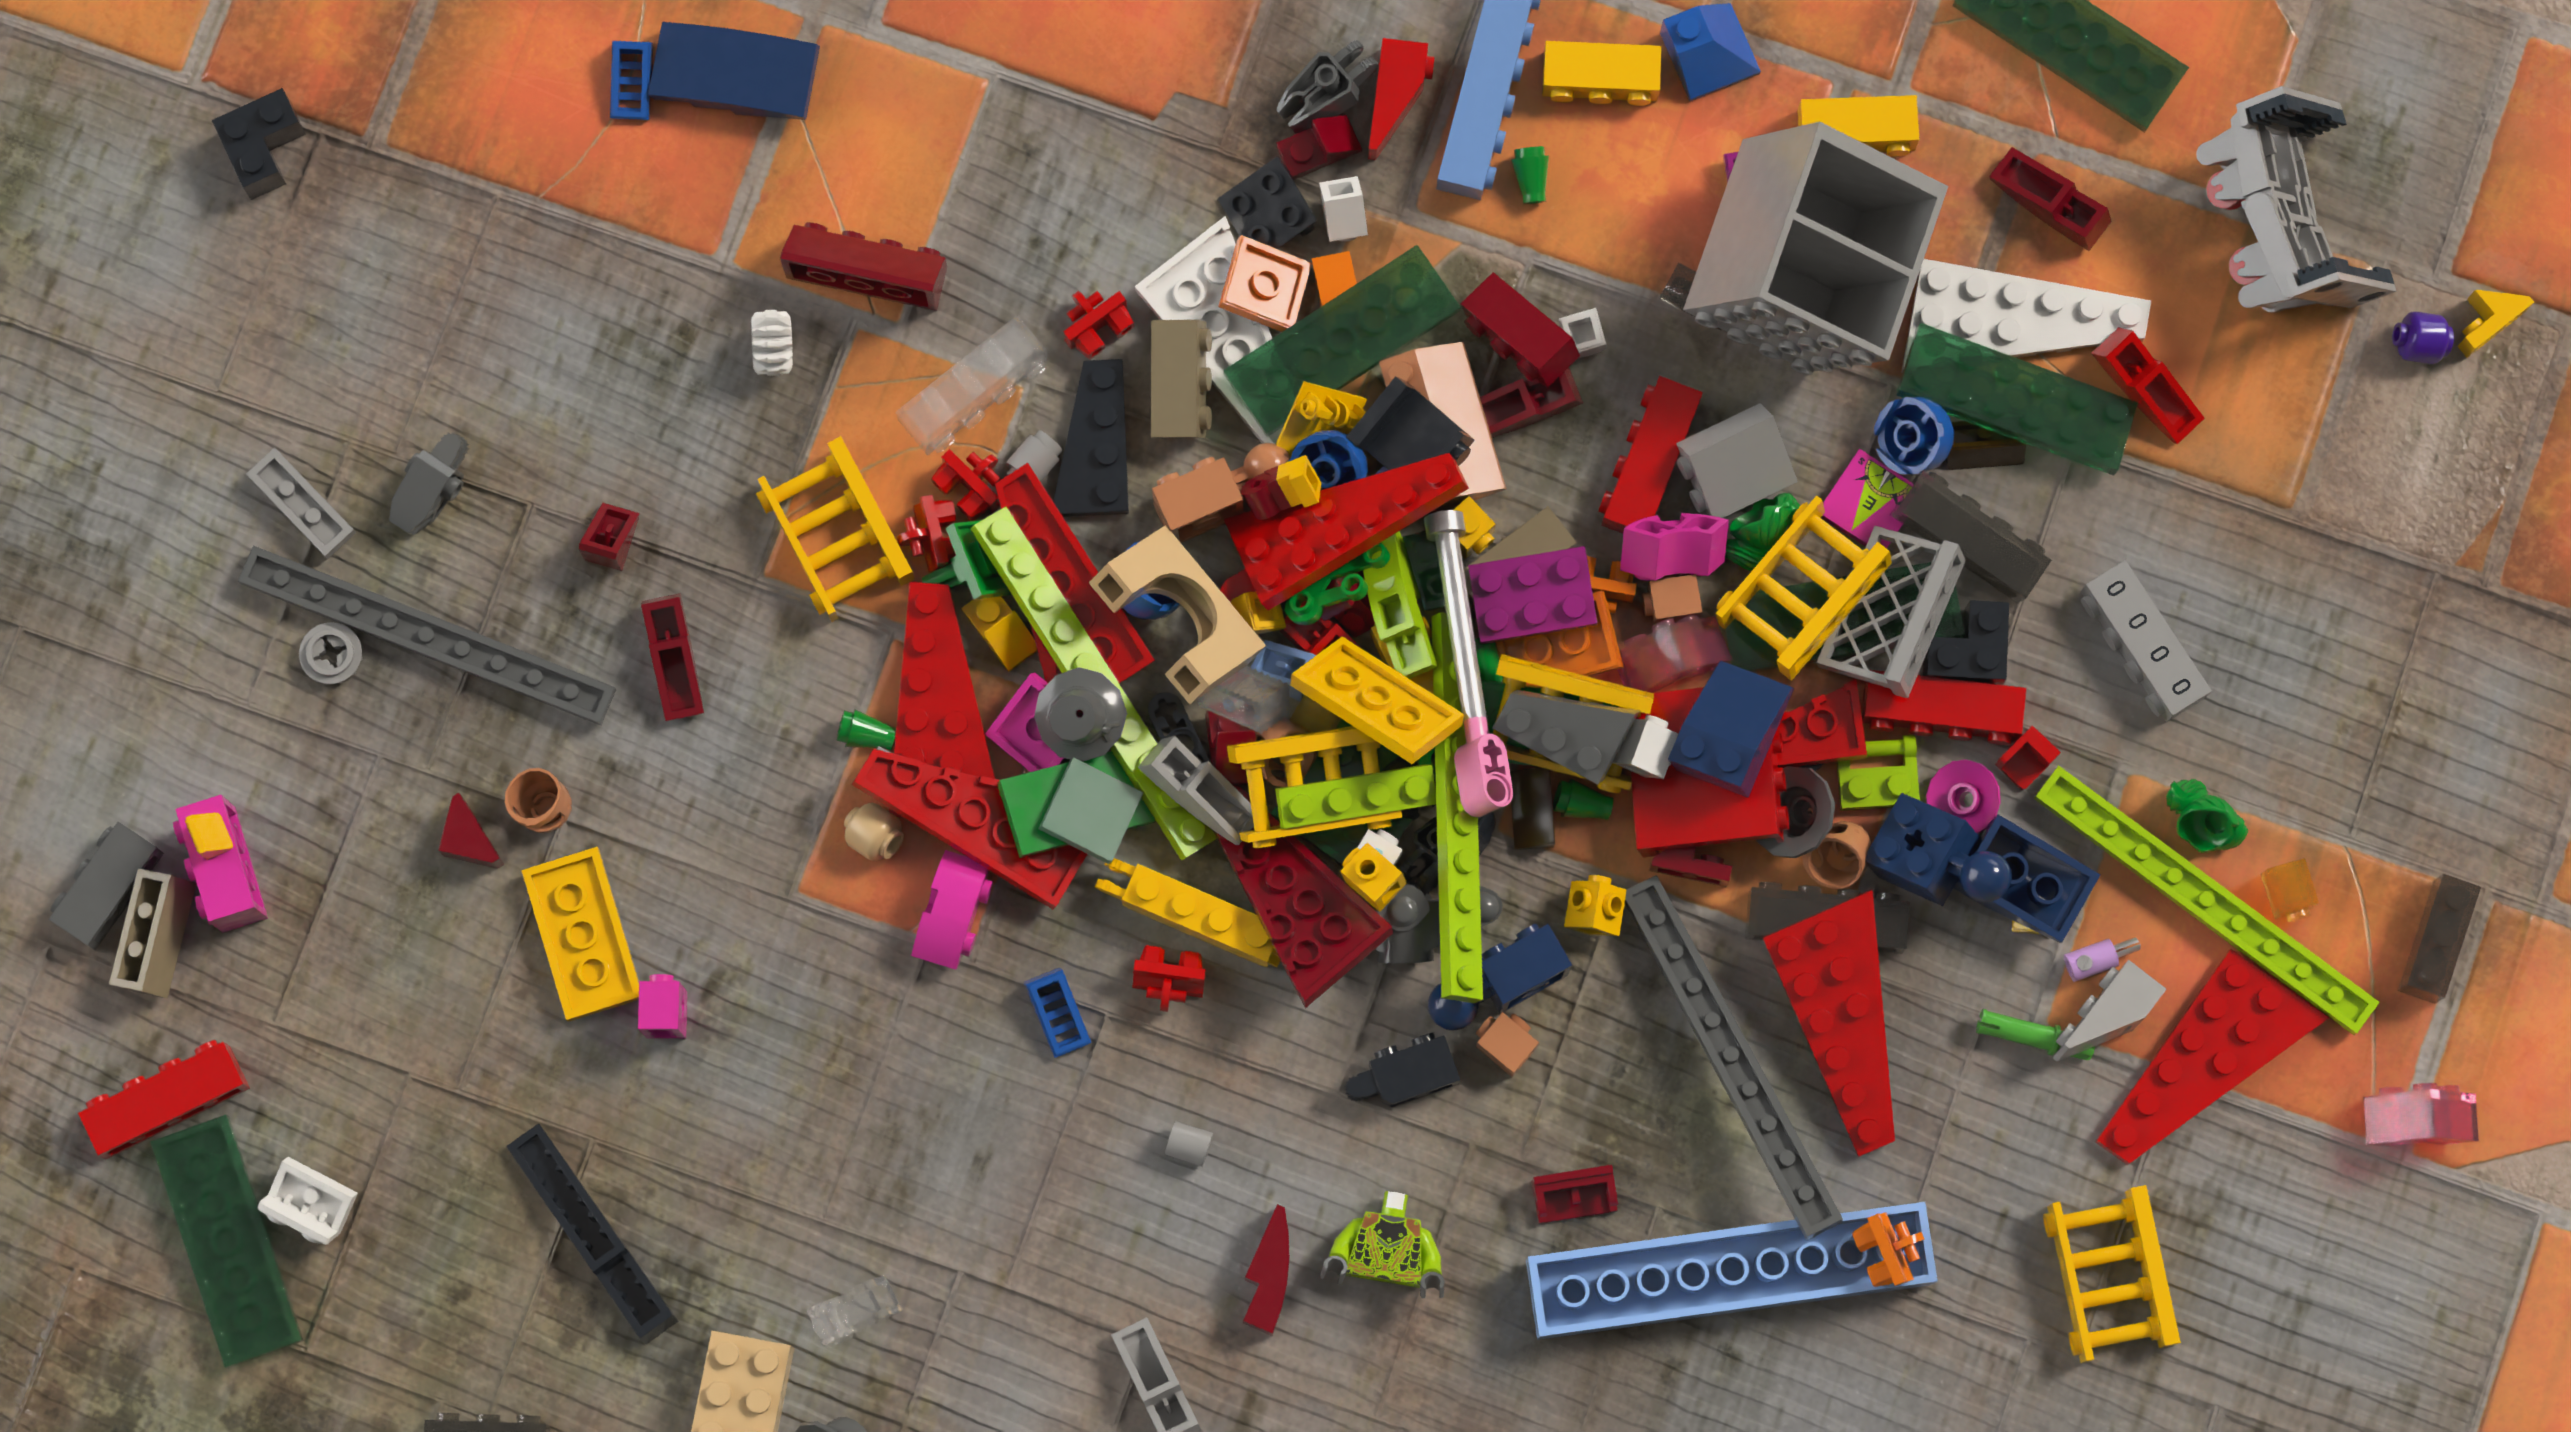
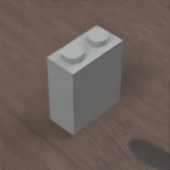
M1761 403L1676 443L1681 457L1677 459V464L1684 478L1691 480L1694 490L1690 491L1689 494L1699 513L1704 511L1707 515L1724 518L1798 482L1774 416Z

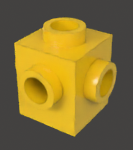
M1589 875L1588 881H1571L1564 927L1588 935L1619 936L1627 890L1611 885V878L1600 875Z

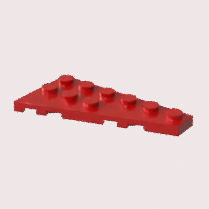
M1026 463L995 483L1001 509L1005 506L1008 508L1118 683L1124 682L1155 662V659L1123 609L1121 608L1113 613L1089 584L1099 572L1029 463ZM1031 625L1045 681L1049 683L1056 675L1062 672Z
M910 582L894 754L918 759L922 763L941 768L950 767L958 769L961 773L977 777L985 776L995 779L950 586ZM889 808L890 813L898 818H904Z

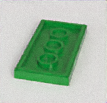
M1112 751L1107 752L1105 755L1082 761L1135 788ZM1069 762L1002 779L997 782L1019 858L1069 845L1038 829ZM1142 798L1127 830L1156 823L1155 818Z

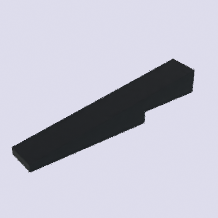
M538 1123L506 1147L592 1272L605 1287L638 1337L647 1345L679 1322L542 1126Z

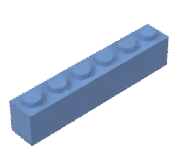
M1484 0L1437 179V190L1477 200L1482 199L1484 189L1492 190L1497 168L1490 166L1493 153L1501 154L1506 132L1500 130L1503 117L1510 118L1516 96L1509 94L1512 81L1520 82L1525 60L1518 58L1522 45L1529 46L1534 24L1529 23L1528 19L1531 9L1539 10L1541 0Z

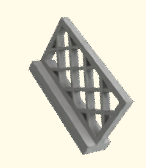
M1874 526L1865 549L1871 550L1877 542L1880 543L1881 539L1896 543L1900 552L1891 556L1892 564L1889 567L1905 560L1911 575L1889 584L1885 573H1883L1881 577L1886 586L1867 596H1863L1850 612L1852 613L1865 607L1871 621L1850 631L1846 623L1849 617L1848 614L1825 641L1816 663L1819 668L1890 688L1893 694L1908 698L1966 560L1959 544L1946 540L1939 544ZM1903 546H1907L1910 548L1904 550ZM1923 551L1935 554L1931 565L1917 572L1914 571L1908 559ZM1924 579L1923 584L1921 586L1919 580ZM1916 583L1919 589L1916 600L1900 607L1894 592ZM1890 595L1897 609L1875 619L1869 604ZM1910 613L1908 619H1906L1905 615ZM1901 617L1905 625L1902 633L1886 641L1879 627ZM1843 628H1844L1845 631H1846V633H1844V634L1841 635V633H1842V631H1843ZM1876 629L1882 643L1860 653L1854 639ZM1850 641L1856 656L1843 662L1832 660L1831 656L1834 649ZM1895 647V650L1892 655L1890 649ZM1887 652L1890 662L1884 675L1869 671L1865 661ZM1861 663L1863 669L1856 667V665Z

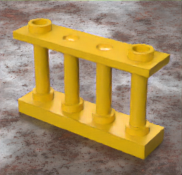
M841 436L827 443L831 455L825 457L826 462L771 489L765 476L757 479L762 490L756 493L765 513L774 512L815 590L809 596L818 614L827 613L831 622L839 619L833 604L885 577H888L889 580L896 577L901 586L915 580L911 567ZM833 475L835 478L843 476L849 487L843 491V496L789 523L779 504L780 502ZM850 509L853 512L861 510L867 521L861 525V530L808 557L806 556L797 539L798 536ZM868 543L871 546L876 543L879 544L885 555L879 558L880 563L826 591L824 590L815 570Z
M1817 495L1810 504L1805 502L1796 510L1792 517V525L1734 592L1728 591L1720 599L1716 607L1718 610L1716 612L1717 620L1723 629H1726L1734 619H1737L1778 651L1777 656L1779 657L1777 659L1779 672L1791 681L1892 564L1890 551L1879 542L1871 550L1867 548L1862 550L1822 520L1821 517L1825 510L1823 500ZM1810 530L1853 562L1852 567L1855 569L1845 580L1843 578L1836 579L1796 548ZM1784 560H1787L1828 592L1827 597L1829 599L1820 609L1817 607L1812 609L1770 577ZM1759 589L1803 621L1802 626L1804 628L1795 639L1792 637L1787 639L1746 607L1747 603Z
M1503 654L1500 656L1496 675L1503 676L1502 682L1505 683L1497 719L1510 694L1525 688L1526 682L1542 686L1540 692L1545 695L1564 697V693L1580 696L1579 701L1599 704L1604 702L1618 706V708L1640 710L1637 718L1641 716V712L1650 714L1654 700V693ZM1495 729L1493 730V734L1503 741L1508 759L1587 779L1532 749L1528 750L1506 744L1508 736ZM1612 763L1605 779L1597 787L1612 793H1620L1621 788L1630 790L1631 776L1621 774L1623 767Z
M1354 726L1227 746L1229 762L1241 763V768L1246 769L1254 830L1239 832L1240 840L1248 843L1252 842L1253 848H1262L1276 845V838L1365 823H1367L1368 829L1392 826L1391 819L1402 818L1401 810L1282 829L1280 826L1270 827L1262 774V767L1265 766L1264 759L1280 758V763L1285 765L1287 786L1289 787L1303 784L1300 761L1304 760L1303 753L1318 751V756L1323 757L1326 780L1342 778L1338 755L1342 754L1341 747L1356 745L1357 751H1361L1364 774L1380 772L1377 748H1380V743Z
M2146 1185L2133 1187L2125 1191L2126 1198L2121 1199L2120 1204L2063 1214L2061 1202H2055L2047 1206L2048 1213L2043 1214L2047 1237H2054L2074 1331L2069 1332L2070 1348L2073 1356L2079 1355L2081 1363L2094 1360L2092 1348L2148 1337L2152 1341L2157 1340L2159 1348L2181 1343ZM2122 1219L2126 1223H2132L2135 1238H2130V1243L2071 1253L2067 1230ZM2132 1258L2134 1262L2140 1261L2143 1277L2138 1278V1282L2080 1293L2075 1269ZM2137 1298L2149 1301L2152 1316L2147 1317L2146 1322L2088 1332L2084 1314L2085 1308Z

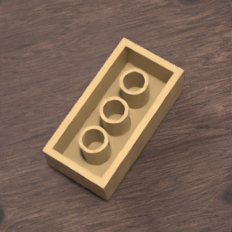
M711 1331L691 1432H778L795 1348L787 1344Z

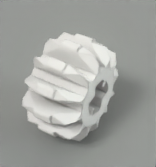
M765 310V312H755L751 318L753 369L757 375L779 376V374H789L793 365L791 317L787 311Z

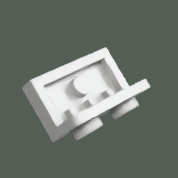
M287 1157L282 1161L268 1195L260 1201L257 1209L267 1214L268 1219L279 1225H288L301 1232L302 1236L308 1241L327 1245L341 1233L358 1193Z

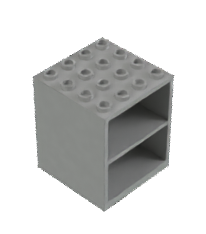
M1820 121L1743 139L1683 311L1696 316L1695 322L1708 328H1721L1728 332L1727 337L1742 344H1754L1760 347L1759 352L1762 355L1772 359L1782 358L1792 363L1791 368L1807 375H1812L1814 371L1832 372L1834 368L1851 369L1854 365L1871 366L1874 362L1888 361L1949 186Z

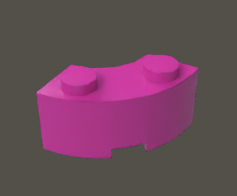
M1681 513L1680 520L1661 521L1659 516L1656 515L1635 521L1624 528L1620 570L1634 574L1636 578L1646 581H1656L1663 576L1677 573L1709 576L1725 562L1729 520L1710 515Z
M945 850L931 885L928 905L921 916L911 956L957 970L963 955L970 956L976 939V934L971 933L974 918L980 902L987 903L993 886V881L987 879L989 872L987 868L967 856Z

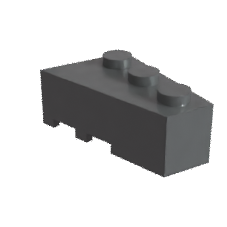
M1516 690L1510 694L1493 729L1588 780L1600 784L1605 779L1640 710L1624 709L1599 703H1588Z

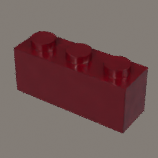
M1494 272L1460 303L1467 317L1464 320L1467 328L1480 338L1482 335H1485L1491 340V347L1503 359L1506 360L1510 356L1515 360L1518 370L1530 381L1537 379L1548 388L1580 357L1573 337Z

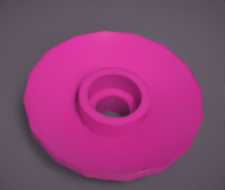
M1967 759L1952 761L1940 768L1931 779L1926 794V801L1931 806L1966 820L1974 831L1979 834L1988 828L1998 813L2001 803L2000 787L1993 773L1983 764ZM1968 793H1971L1973 795V803L1967 807L1964 799Z

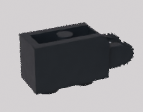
M1434 1032L1412 1039V1047L1398 1051L1395 1045L1375 1052L1376 1059L1369 1061L1370 1070L1359 1073L1356 1077L1349 1078L1348 1082L1346 1081L1345 1095L1355 1102L1379 1096L1383 1104L1393 1108L1459 1085L1460 1077L1445 1035L1435 1038Z

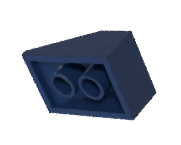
M1720 661L1683 722L1668 761L1676 771L1749 797L1794 688Z
M1997 814L1988 828L1981 833V841L1973 854L1981 851H1991L2002 856L2011 869L2012 879L2009 889L2001 898L1991 902H1981L1971 898L1964 891L1960 878L1954 889L1982 906L2062 943L2101 874Z

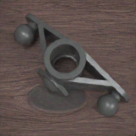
M1406 881L1407 884L1381 912L1365 901L1393 929V934L1375 949L1378 951L1379 963L1434 961L1433 948L1440 946L1439 899H1432L1428 893L1424 895L1421 890L1415 887L1416 882ZM1480 886L1481 927L1498 919L1503 905L1501 898L1496 892Z

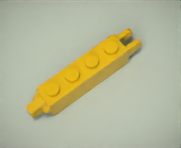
M1113 858L1110 864H1104L1111 871L1130 877V882L1127 888L1124 889L1108 880L1098 879L1095 888L1122 900V905L1128 909L1260 966H1278L1280 959L1256 914L1140 864H1137L1135 867Z

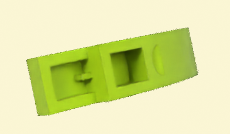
M1400 531L1381 542L1390 553L1389 562L1382 568L1375 569L1371 567L1363 570L1365 582L1368 585V598L1379 638L1387 645L1394 670L1411 679L1437 668L1438 665L1417 599H1420L1421 596ZM1382 551L1374 553L1372 559L1378 558Z

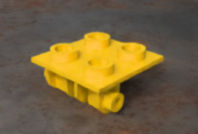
M1303 381L1275 445L1284 448L1291 457L1297 444L1315 432L1336 430L1349 434L1366 413L1363 408L1367 399Z

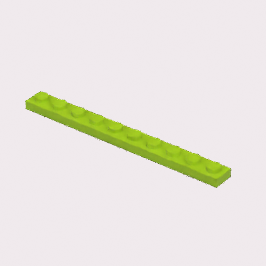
M1005 506L976 523L971 528V531L1060 671L1064 673L1078 667L1102 673L1120 690L1127 716L1122 736L1111 747V751L1135 789L1143 792L1142 800L1181 861L1217 839L1211 828L1175 802L1138 768L1157 745V742L1008 508Z
M1440 612L1431 616L1432 649L1438 665L1437 668L1433 669V695L1462 713L1447 613ZM1462 724L1459 729L1435 746L1441 998L1476 1003L1483 1000L1478 817L1469 815L1464 810L1460 800L1454 756L1456 750L1466 744L1464 724Z
M2059 765L2034 797V800L2351 1034L2355 1035L2358 1033L2380 1003Z

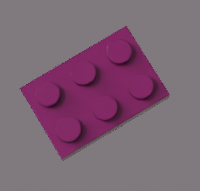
M1585 546L1468 565L1481 644L1598 625Z

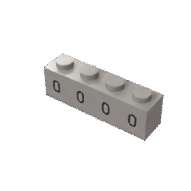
M2126 560L2084 586L2081 590L2083 595L2081 603L2085 611L2091 618H2098L2105 629L2102 631L2105 641L2113 651H2120L2126 660L2124 668L2128 676L2135 684L2141 683L2148 694L2145 697L2146 702L2157 717L2162 715L2164 720L2168 722L2205 699L2212 692Z

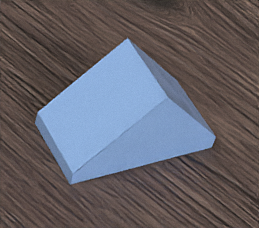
M1265 640L1264 644L1266 646L1257 654L1247 674L1302 702L1305 695L1290 686L1291 674L1316 655Z

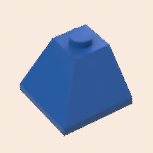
M1731 3L1700 5L1663 19L1660 35L1689 101L1696 100L1761 73Z

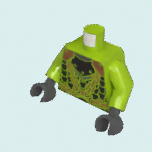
M1385 1191L1381 1213L1365 1211L1363 1218L1358 1217L1349 1222L1335 1238L1329 1257L1324 1261L1320 1274L1321 1279H1324L1328 1271L1336 1272L1339 1275L1338 1285L1343 1283L1345 1276L1420 1288L1421 1298H1425L1426 1289L1436 1288L1439 1291V1298L1444 1297L1445 1281L1441 1271V1255L1432 1234L1427 1229L1421 1227V1220L1405 1217L1408 1195L1397 1192Z

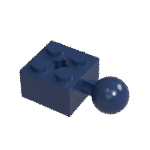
M1901 793L1867 851L1866 856L1867 865L1878 878L1941 906H1944L1959 878L1964 891L1971 898L1981 902H1991L2001 898L2009 889L2012 879L2009 864L1999 854L1991 851H1981L1973 854L1981 838L1966 820L1904 793Z
M1535 923L1516 934L1517 939L1514 940V944L1505 948L1500 943L1482 954V1001L1468 1003L1441 998V983L1432 990L1428 999V1011L1432 1020L1443 1029L1460 1030L1473 1022L1478 1013L1479 1004L1491 998L1499 1014L1567 977L1572 968V963L1549 924L1539 929Z

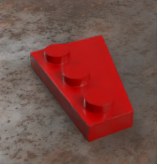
M1856 679L1844 684L1843 687L1833 692L1811 699V702L1792 711L1784 712L1777 728L1781 731L1783 741V753H1777L1778 768L1857 760L1867 757Z

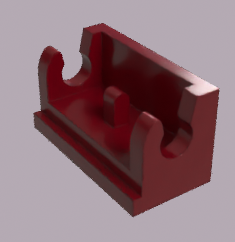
M1612 1165L1536 1176L1531 1180L1538 1224L1618 1211V1199Z

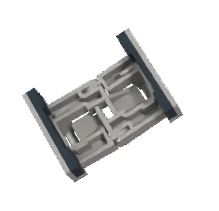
M2281 86L2236 104L2237 113L2230 119L2231 128L2212 140L2201 144L2197 149L2196 155L2201 164L2207 166L2219 164L2224 169L2213 174L2208 181L2206 190L2209 201L2214 206L2227 210H2235L2242 206L2258 240L2257 243L2241 247L2235 251L2229 262V272L2232 278L2237 283L2246 285L2239 291L2238 299L2240 304L2250 309L2260 306L2265 311L2271 313L2313 304L2354 308L2397 292L2389 269L2373 267V270H2366L2349 266L2348 261L2345 259L2333 257L2323 229L2316 220V210L2301 142L2306 141L2307 137H2316L2315 134H2324L2323 131L2329 132L2331 128H2339L2338 125H2347L2341 103Z

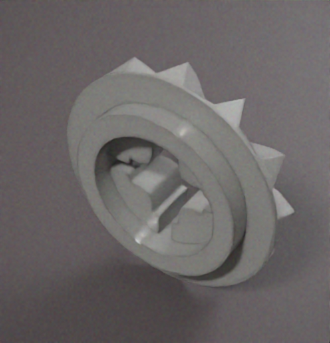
M328 622L317 625L304 636L300 644L299 660L305 673L317 682L324 685L343 684L346 679L356 674L357 668L363 660L361 642L357 635L343 624ZM325 640H328L335 649H342V653L337 655V668L328 659H320L321 656L326 654L325 647L327 645Z

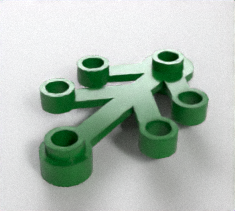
M1380 542L1293 595L1285 603L1287 616L1296 624L1310 625L1320 619L1325 607L1347 600H1361L1368 592V585L1359 574L1355 573L1371 567L1375 569L1384 567L1390 560L1389 551ZM1382 551L1378 558L1372 559L1374 553ZM1346 576L1341 586L1325 590L1331 580ZM1360 583L1356 590L1350 591L1354 584ZM1307 601L1305 606L1299 608L1302 603Z

